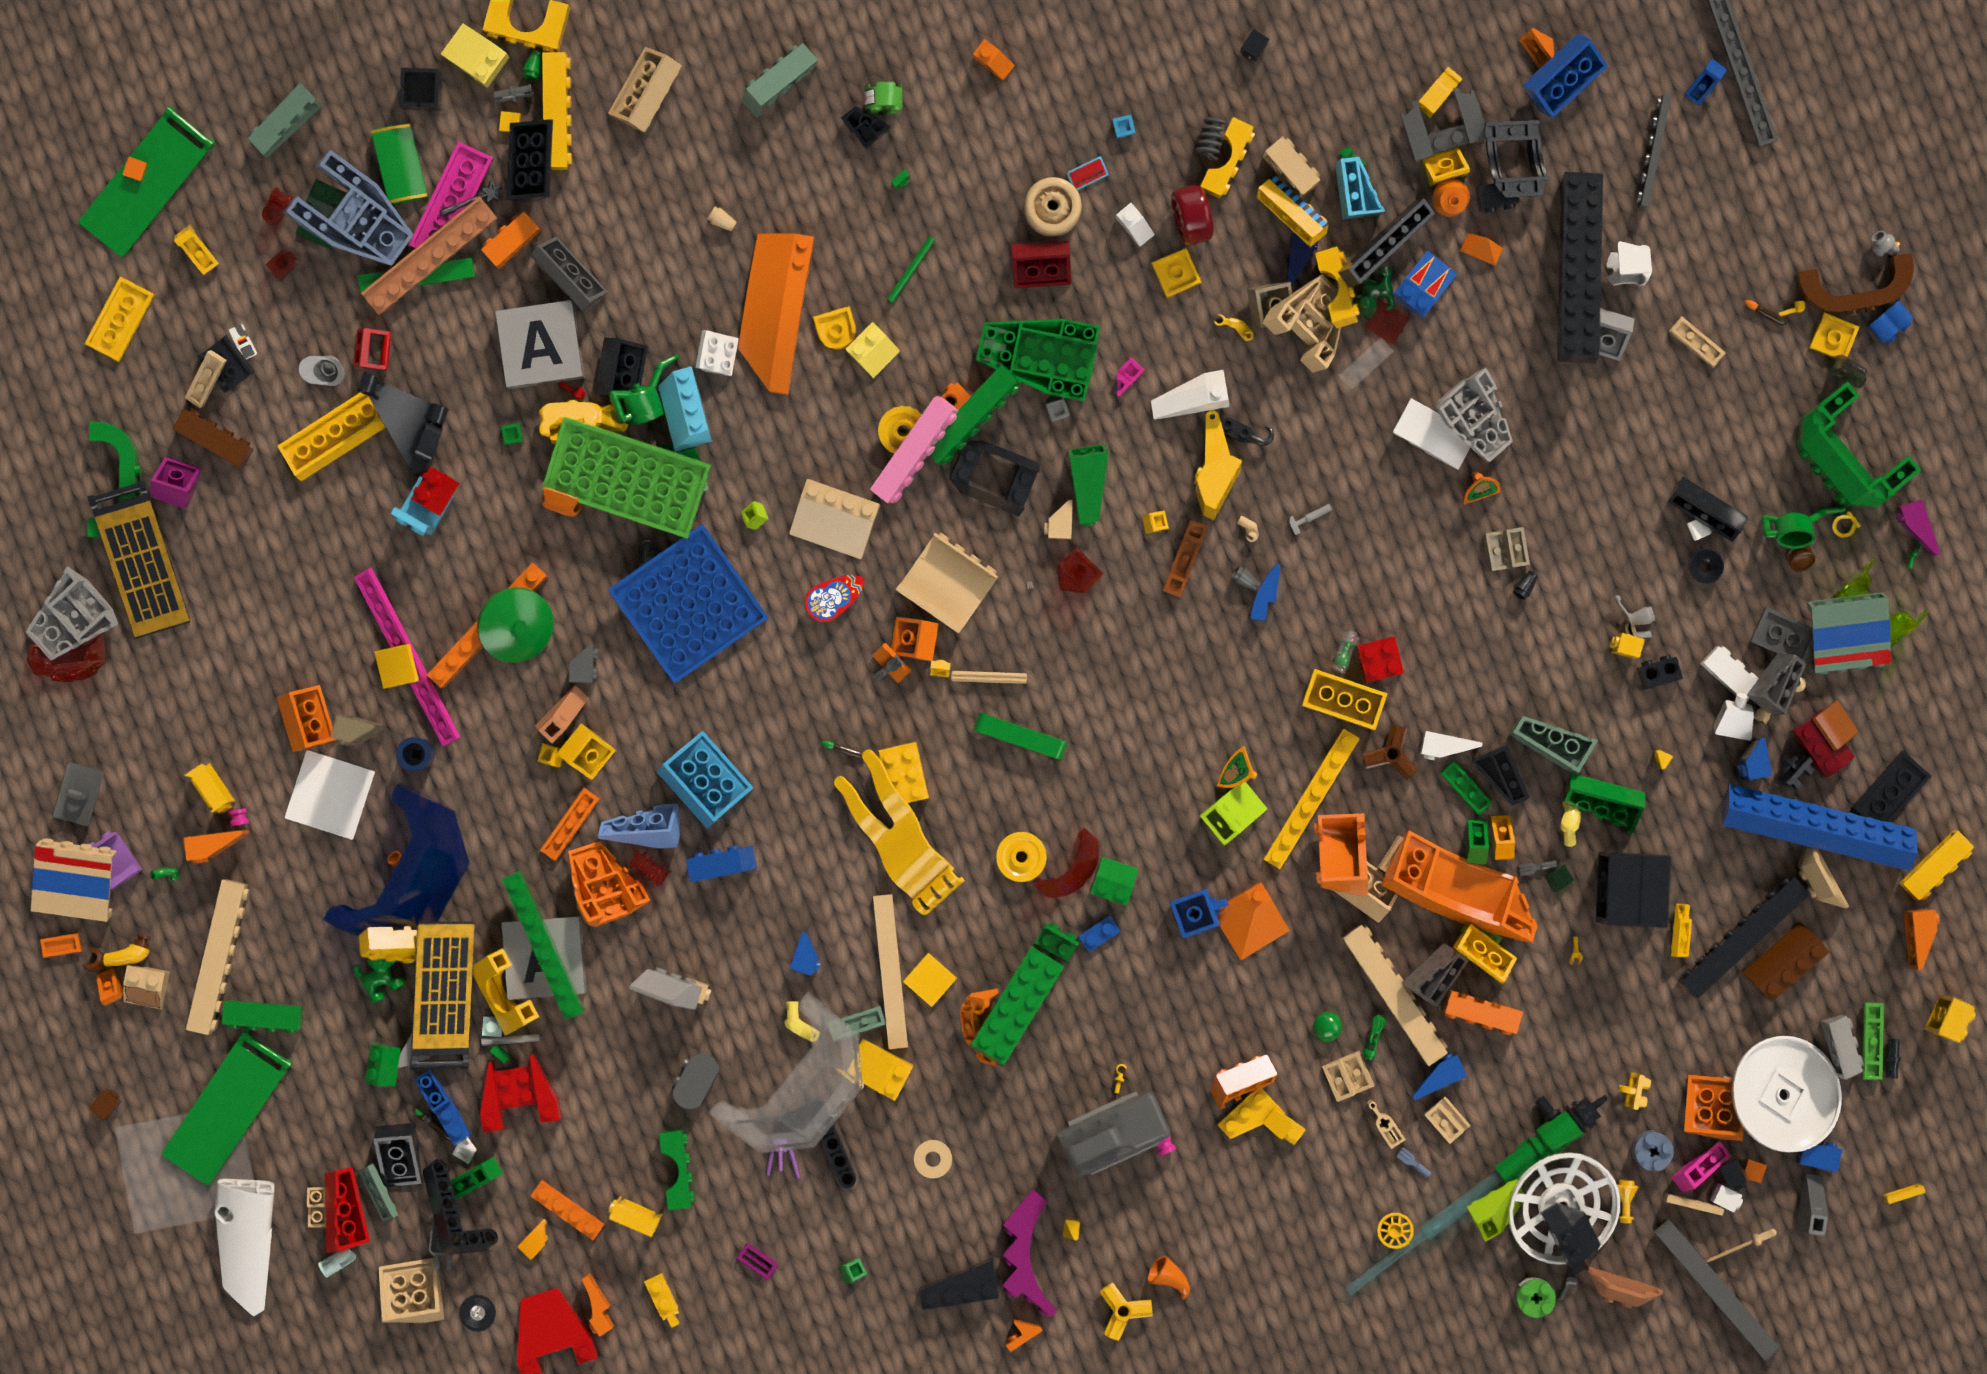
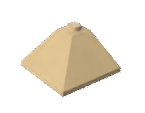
M434 1258L379 1267L382 1322L427 1323L444 1320L439 1273L435 1271Z

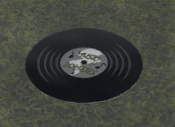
M473 1295L463 1301L459 1310V1316L463 1325L469 1330L483 1331L494 1322L496 1310L489 1298L483 1295Z

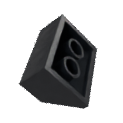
M604 337L594 394L610 398L609 393L613 390L629 391L633 388L632 385L636 383L641 385L648 346L620 338Z

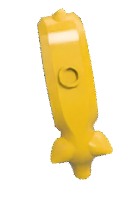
M570 400L568 402L548 403L539 411L541 420L540 434L549 437L552 444H556L565 416L611 432H624L628 427L627 423L621 424L617 420L613 405L603 407L595 403Z

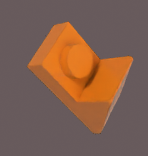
M114 967L96 975L100 1001L104 1006L124 996L122 983Z
M1014 1319V1323L1021 1333L1018 1334L1016 1332L1008 1337L1006 1346L1012 1352L1043 1331L1041 1325Z

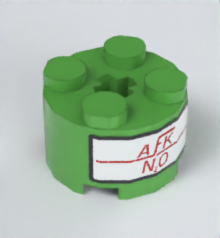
M877 82L875 87H870V84L864 85L865 110L868 113L877 115L879 112H886L887 115H896L898 111L903 109L902 84L896 86L895 82Z
M1531 1276L1524 1278L1515 1288L1514 1298L1516 1305L1524 1314L1529 1317L1540 1318L1552 1312L1556 1296L1553 1288L1547 1281L1540 1277ZM1534 1293H1536L1539 1296V1298L1536 1301H1533L1531 1299V1296H1534Z

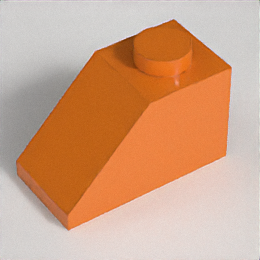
M985 39L973 53L974 60L1003 81L1015 66L999 49Z

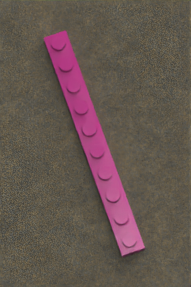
M366 569L355 576L354 579L389 646L392 648L410 644L419 681L409 684L440 743L444 747L461 736L431 679L427 676L421 660L373 569Z

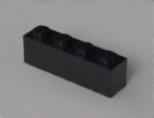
M1682 477L1676 484L1667 501L1731 542L1742 532L1748 516L1685 477Z

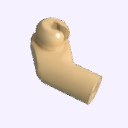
M1241 515L1237 524L1246 529L1247 540L1255 542L1259 537L1257 524Z

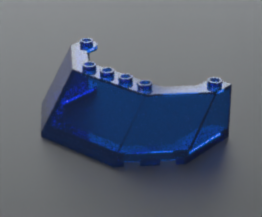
M405 783L396 785L391 798L395 805L405 810L412 838L376 904L358 910L344 904L334 906L328 909L323 918L325 922L358 937L367 928L392 927L393 931L404 930V927H411V930H417L418 922H438L470 864L455 811Z

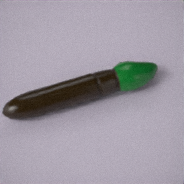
M831 741L821 742L822 746L829 750L863 759V753L835 744Z

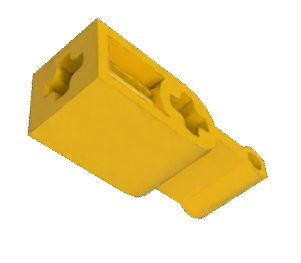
M1447 67L1419 100V109L1431 118L1451 94L1452 88H1456L1462 81V78Z

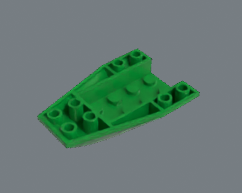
M1067 319L984 322L976 361L995 370L1001 365L1006 366L1021 382L1048 395L1085 402L1098 348L1100 326Z

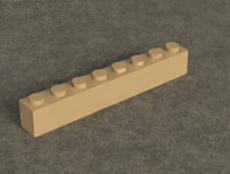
M228 879L221 881L186 1030L210 1035L217 1029L218 1020H216L217 1012L220 1013L222 1008L221 995L225 993L227 988L225 979L226 975L230 974L232 965L229 962L236 950L234 941L240 934L241 927L238 925L239 920L243 919L245 913L243 904L244 900H247L249 896L248 884Z
M1361 924L1341 938L1425 1063L1430 1066L1448 1054L1445 1050L1448 1046L1442 1038H1437L1435 1032H1437L1432 1022L1427 1023L1424 1018L1426 1013L1421 1006L1417 1007L1413 1001L1416 998L1410 990H1405L1402 984L1404 980L1399 974L1395 975L1392 970L1394 968L1389 958L1385 959L1382 956L1383 949L1378 942L1374 943L1370 937L1373 934L1367 926L1363 927Z

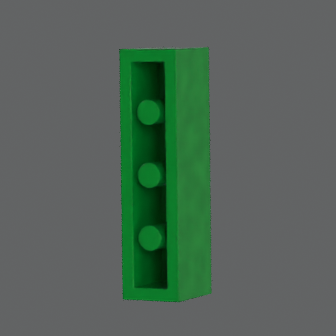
M226 1000L223 1003L222 1024L227 1025V1028L239 1029V1026H246L247 1030H258V1027L266 1028L265 1031L269 1032L285 1029V1033H296V1030L302 1029L304 1006Z

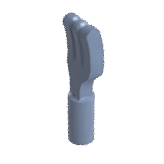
M1404 1147L1396 1155L1405 1164L1413 1165L1424 1177L1428 1178L1432 1173L1421 1163H1417L1414 1155Z

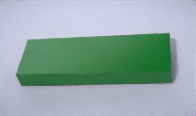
M1454 760L1440 772V775L1478 816L1493 803Z

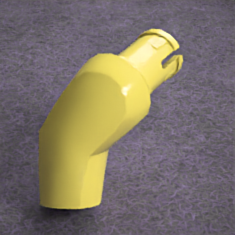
M1563 801L1562 805L1565 813L1560 823V829L1564 832L1565 846L1572 847L1576 845L1575 832L1580 825L1581 812L1578 808Z
M786 1002L787 1019L784 1021L785 1027L811 1042L817 1041L820 1032L799 1019V1002Z

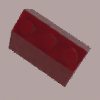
M1069 240L1011 244L1014 289L1071 285Z
M1821 709L1790 730V732L1807 757L1809 756L1813 760L1812 764L1822 778H1829L1848 764L1855 756L1846 743L1836 751L1831 748L1812 720L1818 713L1823 711Z

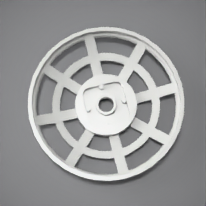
M1561 1153L1538 1161L1520 1177L1511 1194L1508 1206V1220L1511 1232L1520 1247L1539 1261L1549 1264H1566L1562 1256H1552L1553 1246L1556 1243L1550 1231H1548V1236H1545L1534 1227L1544 1220L1540 1212L1556 1203L1565 1202V1206L1585 1212L1586 1215L1590 1216L1589 1222L1591 1226L1594 1225L1597 1218L1608 1221L1598 1237L1601 1244L1599 1249L1607 1242L1618 1222L1620 1195L1614 1178L1599 1162L1582 1154ZM1560 1158H1574L1569 1168L1562 1167L1547 1171L1544 1164ZM1581 1161H1587L1595 1166L1604 1175V1178L1593 1181L1587 1174L1577 1170ZM1537 1169L1540 1176L1531 1184L1526 1194H1518L1523 1182ZM1558 1173H1567L1563 1183L1553 1184L1550 1176ZM1577 1175L1583 1178L1588 1185L1577 1189L1571 1183L1574 1176ZM1543 1181L1547 1189L1541 1196L1532 1195L1535 1188ZM1609 1184L1612 1195L1611 1213L1600 1210L1598 1188ZM1591 1191L1594 1198L1593 1208L1586 1207L1583 1198L1584 1195ZM1514 1201L1523 1202L1525 1224L1518 1230H1516L1513 1219ZM1529 1203L1538 1204L1539 1214L1530 1220L1528 1205ZM1530 1230L1536 1238L1546 1242L1544 1254L1530 1248L1521 1237Z

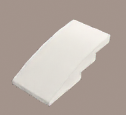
M1412 398L1409 400L1392 432L1459 470L1470 449L1445 424L1439 413Z

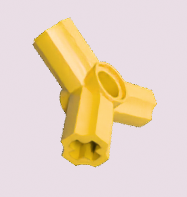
M1113 1282L1099 1292L1113 1311L1104 1331V1335L1119 1341L1128 1319L1153 1316L1151 1299L1127 1302ZM1121 1306L1128 1308L1126 1315L1118 1313V1309Z

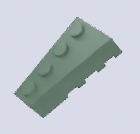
M803 43L799 47L797 45L792 47L788 52L789 55L785 58L780 57L775 61L774 67L770 70L766 68L759 75V79L756 81L753 79L745 86L746 90L741 102L756 118L762 114L763 107L766 105L770 107L775 103L774 101L779 97V93L784 95L793 86V81L798 83L816 67L818 59Z
M299 83L280 105L264 119V122L250 132L248 139L268 158L309 120L322 105Z
M1525 716L1518 718L1509 733V736L1573 774L1580 772L1598 741Z

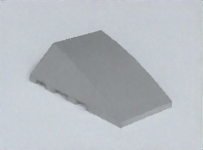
M66 567L63 572L64 574L55 584L52 593L47 597L43 607L38 611L26 630L28 636L50 661L118 625L113 608L86 578L69 567Z

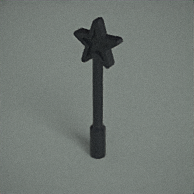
M490 181L488 188L481 189L484 192L483 194L457 205L453 204L439 210L440 215L444 217L454 213L457 209L472 203L479 196L482 199L486 198V202H489L492 198L500 201L498 193L503 187H495L493 181Z

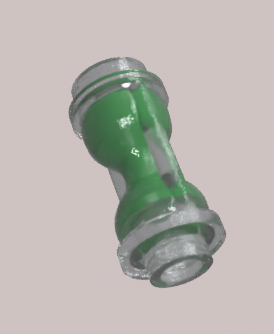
M1351 630L1341 633V644L1338 653L1334 656L1333 661H1331V669L1346 674V671L1350 668V657L1353 648L1360 640L1357 637L1358 633Z

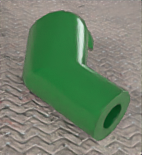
M163 867L150 872L152 880L166 876L170 877V881L180 879L179 871L176 868Z

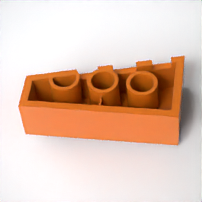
M1450 989L1445 995L1441 1011L1445 1013V1017L1452 1019L1460 1017L1463 1018V1022L1472 1025L1477 1022L1482 1024V1028L1493 1030V1027L1501 1029L1500 1033L1509 1036L1512 1033L1517 1034L1523 1011Z

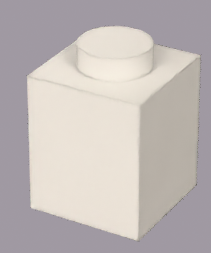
M1718 1183L1710 1201L1735 1212L1743 1202V1199H1741L1743 1195Z

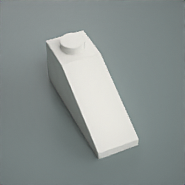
M1424 731L1419 754H1423L1424 759L1435 761V757L1440 758L1482 747V743Z

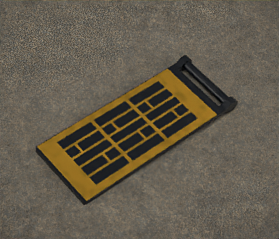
M139 480L136 484L97 496H87L134 638L138 639L189 623L190 617L145 480ZM141 490L143 495L98 509L97 503Z
M472 921L417 923L410 1070H417L418 1068H469L475 923ZM462 1055L461 1060L418 1061L417 1056Z

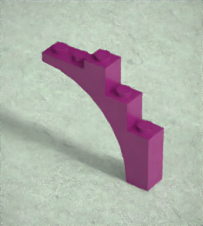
M1032 1188L1003 1222L1005 1226L1004 1231L1011 1237L1016 1236L1003 1252L1005 1257L1003 1260L1011 1267L1013 1265L1016 1266L1003 1282L1005 1287L1003 1290L1010 1297L1014 1295L1017 1298L1023 1292V1297L1029 1303H1036L1039 1306L1038 1310L1043 1315H1050L1052 1317L1057 1312V1309L1039 1288L1032 1272L1030 1261V1241L1033 1228L1048 1200Z

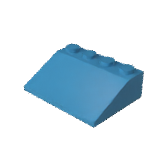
M704 731L700 732L656 771L707 829L753 789V786Z

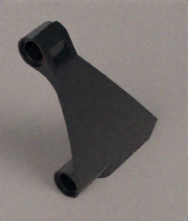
M363 372L356 390L370 398L411 472L416 474L425 471L442 434V426L449 409L415 397L384 383L375 375Z

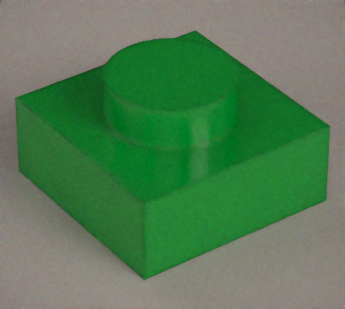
M904 169L891 181V185L896 190L899 187L903 189L910 182L908 180L910 174Z

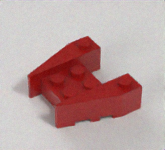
M535 1053L529 1056L531 1065L496 1071L494 1060L488 1062L480 1112L483 1133L503 1130L505 1128L503 1109L537 1104L540 1123L558 1121L562 1118L559 1098L554 1092Z

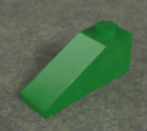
M494 1157L451 1180L455 1200L503 1174Z

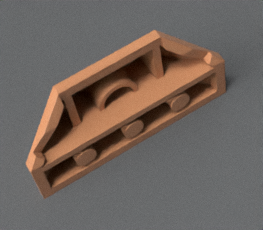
M1593 1267L1585 1269L1597 1293L1603 1296L1602 1300L1610 1303L1616 1300L1621 1302V1306L1630 1309L1632 1306L1639 1307L1662 1295L1663 1292L1658 1287Z

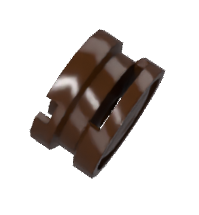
M1810 546L1790 549L1785 552V558L1790 564V568L1795 572H1802L1811 568L1816 561V556Z

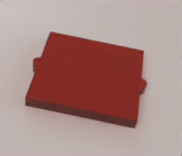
M1381 300L1376 308L1375 315L1369 319L1365 328L1394 345L1400 333L1404 332L1403 328L1410 317L1395 308L1387 311L1385 309L1387 303Z

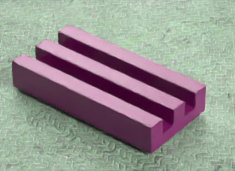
M748 1242L736 1258L767 1281L779 1265ZM750 1249L758 1256L766 1260L768 1263L773 1265V1267H769L764 1262H762L746 1250ZM743 1254L769 1271L768 1274L742 1257Z

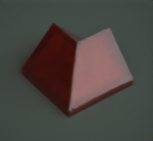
M1077 547L1056 566L1060 590L1077 592L1082 595L1104 574Z

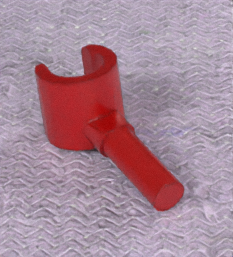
M563 382L559 383V386L568 390L577 399H581L586 394L580 386L574 390Z

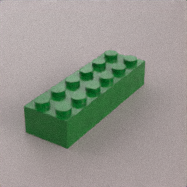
M1031 946L974 1037L970 1047L1002 1067L1064 966Z

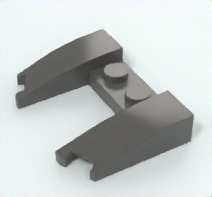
M1452 88L1462 124L1429 135L1427 134L1417 100L1411 103L1414 108L1406 115L1403 112L1400 113L1412 160H1421L1438 152L1485 139V124L1473 90H1470V94L1459 93V88Z

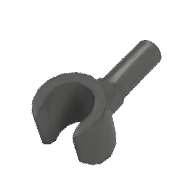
M1567 1275L1565 1277L1564 1286L1558 1299L1563 1300L1569 1286L1576 1287V1276Z

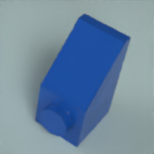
M1711 59L1684 95L1699 106L1718 84L1727 69L1714 59Z
M803 931L801 933L790 969L812 976L813 972H818L821 962L817 961L819 956L807 932Z

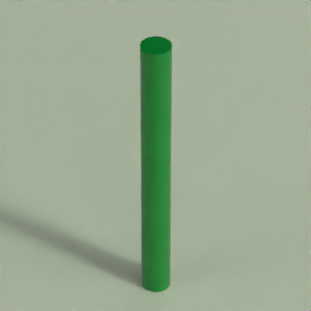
M929 236L888 296V301L893 303L935 242L933 237Z

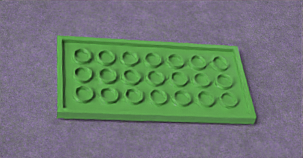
M565 416L542 490L544 487L559 491L578 498L579 503L688 539L712 465Z

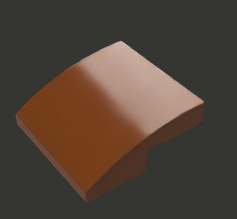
M1838 700L1832 702L1825 710L1818 713L1812 719L1834 751L1859 732Z

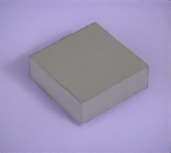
M1064 398L1046 404L1052 422L1070 416Z

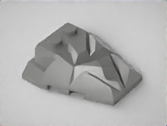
M1483 368L1469 378L1460 381L1437 401L1436 409L1445 424L1488 463L1513 441L1506 418H1502L1499 410L1502 404L1501 401L1497 402L1494 390H1497L1496 384L1488 370Z

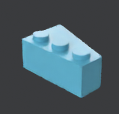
M1360 157L1343 158L1335 162L1343 220L1383 214L1385 209L1377 198V193L1369 181L1370 178Z

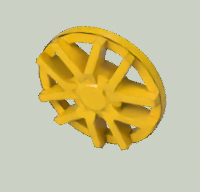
M1390 1213L1384 1216L1379 1222L1377 1230L1380 1241L1392 1249H1402L1407 1246L1414 1234L1412 1222L1401 1213ZM1394 1216L1399 1217L1398 1223H1394ZM1391 1217V1224L1385 1222V1220ZM1404 1218L1407 1222L1401 1224V1219ZM1382 1224L1389 1226L1388 1230L1381 1229ZM1410 1225L1409 1230H1403V1227ZM1381 1232L1388 1233L1384 1238L1381 1236ZM1410 1233L1409 1238L1407 1239L1404 1234ZM1389 1237H1391L1392 1240L1390 1241V1243H1386L1385 1241ZM1403 1237L1406 1241L1403 1244H1401L1399 1241V1238ZM1397 1240L1399 1245L1394 1246L1392 1244Z

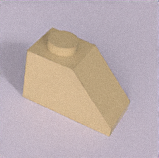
M1068 500L1049 518V523H1045L1044 534H1048V539L1071 540L1073 500Z

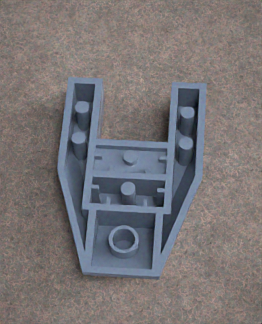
M332 150L326 151L316 165V168L348 190L346 195L329 219L298 196L291 200L283 214L335 248L392 266L412 238L413 233L378 184Z

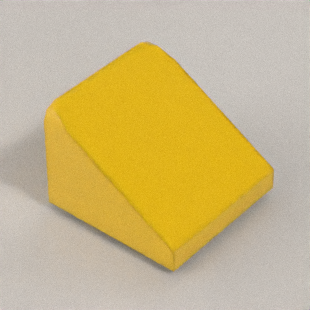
M1165 510L1142 516L1146 534L1169 529Z
M542 743L537 762L560 767L563 758L557 752L561 748Z

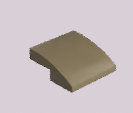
M1524 527L1483 534L1489 572L1530 565Z

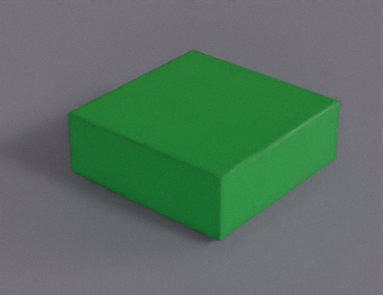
M520 423L501 426L504 445L524 442Z
M495 1045L490 1050L504 1064L511 1058V1055L499 1045Z

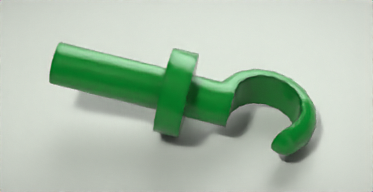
M1912 541V544L1917 543L1919 548L1912 549V552H1909L1908 569H1912L1914 559L1918 557L1916 552L1921 550L1922 545L1918 541Z

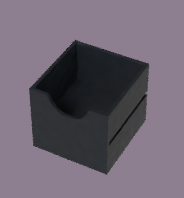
M1599 851L1596 922L1614 926L1668 928L1671 856Z

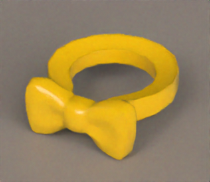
M1847 511V514L1836 517L1833 521L1832 529L1839 537H1849L1854 533L1856 527L1860 528L1861 526L1850 511ZM1851 519L1853 521L1852 528L1848 533L1842 534L1837 530L1836 525L1839 520Z

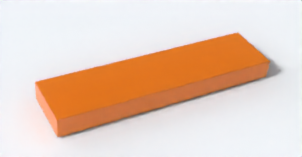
M583 788L540 851L556 862L600 798L586 788Z

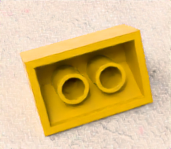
M1472 924L1460 934L1453 946L1455 950L1502 984L1517 960L1514 955Z

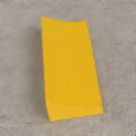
M359 393L279 444L278 448L294 475L302 482L386 427L370 398Z

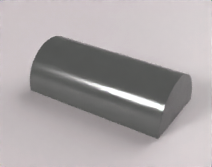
M557 236L538 245L531 253V257L583 313L594 307L608 293Z

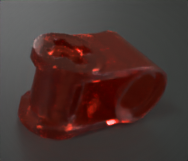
M275 187L262 210L264 221L271 226L278 225L284 217L283 211L294 196H288L279 191L278 187ZM270 212H276V217L273 220L267 219Z

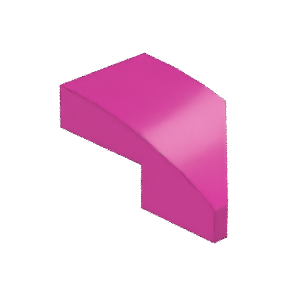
M1132 357L1118 370V396H1121L1145 371Z

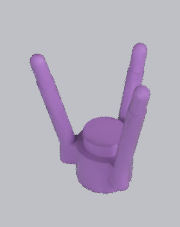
M788 1136L773 1137V1142H770L771 1149L766 1175H770L774 1151L778 1152L779 1171L783 1170V1152H787L788 1148L796 1178L800 1179L792 1149V1141H788Z

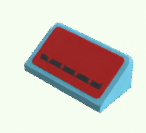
M1101 156L1066 173L1069 182L1076 190L1109 175Z

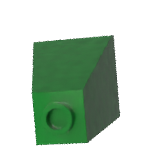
M1105 444L1068 450L1079 524L1084 526H1092L1095 522H1099L1109 456Z

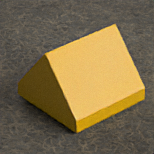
M1661 750L1653 752L1658 769H1665L1673 758L1672 755Z

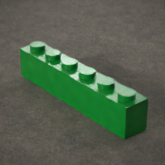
M1001 365L959 408L956 420L951 425H948L945 429L946 434L941 440L936 442L934 445L935 449L929 456L937 464H948L953 459V454L967 444L966 440L970 436H975L980 430L979 427L993 417L992 413L996 409L1002 408L1006 404V399L1020 389L1019 385L1022 382L1006 366Z

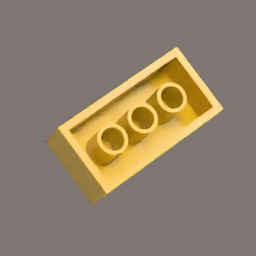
M1313 669L1300 706L1371 730H1376L1387 693Z

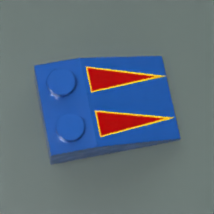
M1427 250L1393 293V297L1422 319L1457 273Z

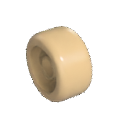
M1049 177L1036 182L1029 189L1025 197L1024 214L1026 220L1033 230L1044 236L1057 237L1068 233L1075 227L1081 215L1082 203L1078 191L1071 183L1061 178ZM1049 202H1056L1058 208L1054 211L1050 210L1047 207Z

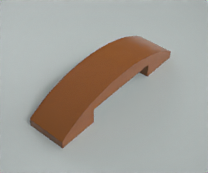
M1190 519L1165 583L1164 592L1181 598L1208 529L1207 525Z

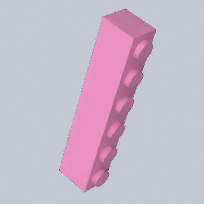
M935 396L870 490L886 503L897 502L902 497L903 493L901 492L905 486L908 487L913 481L912 476L923 467V461L926 456L931 455L934 451L936 442L941 440L946 434L945 429L956 420V414L959 410L944 398Z

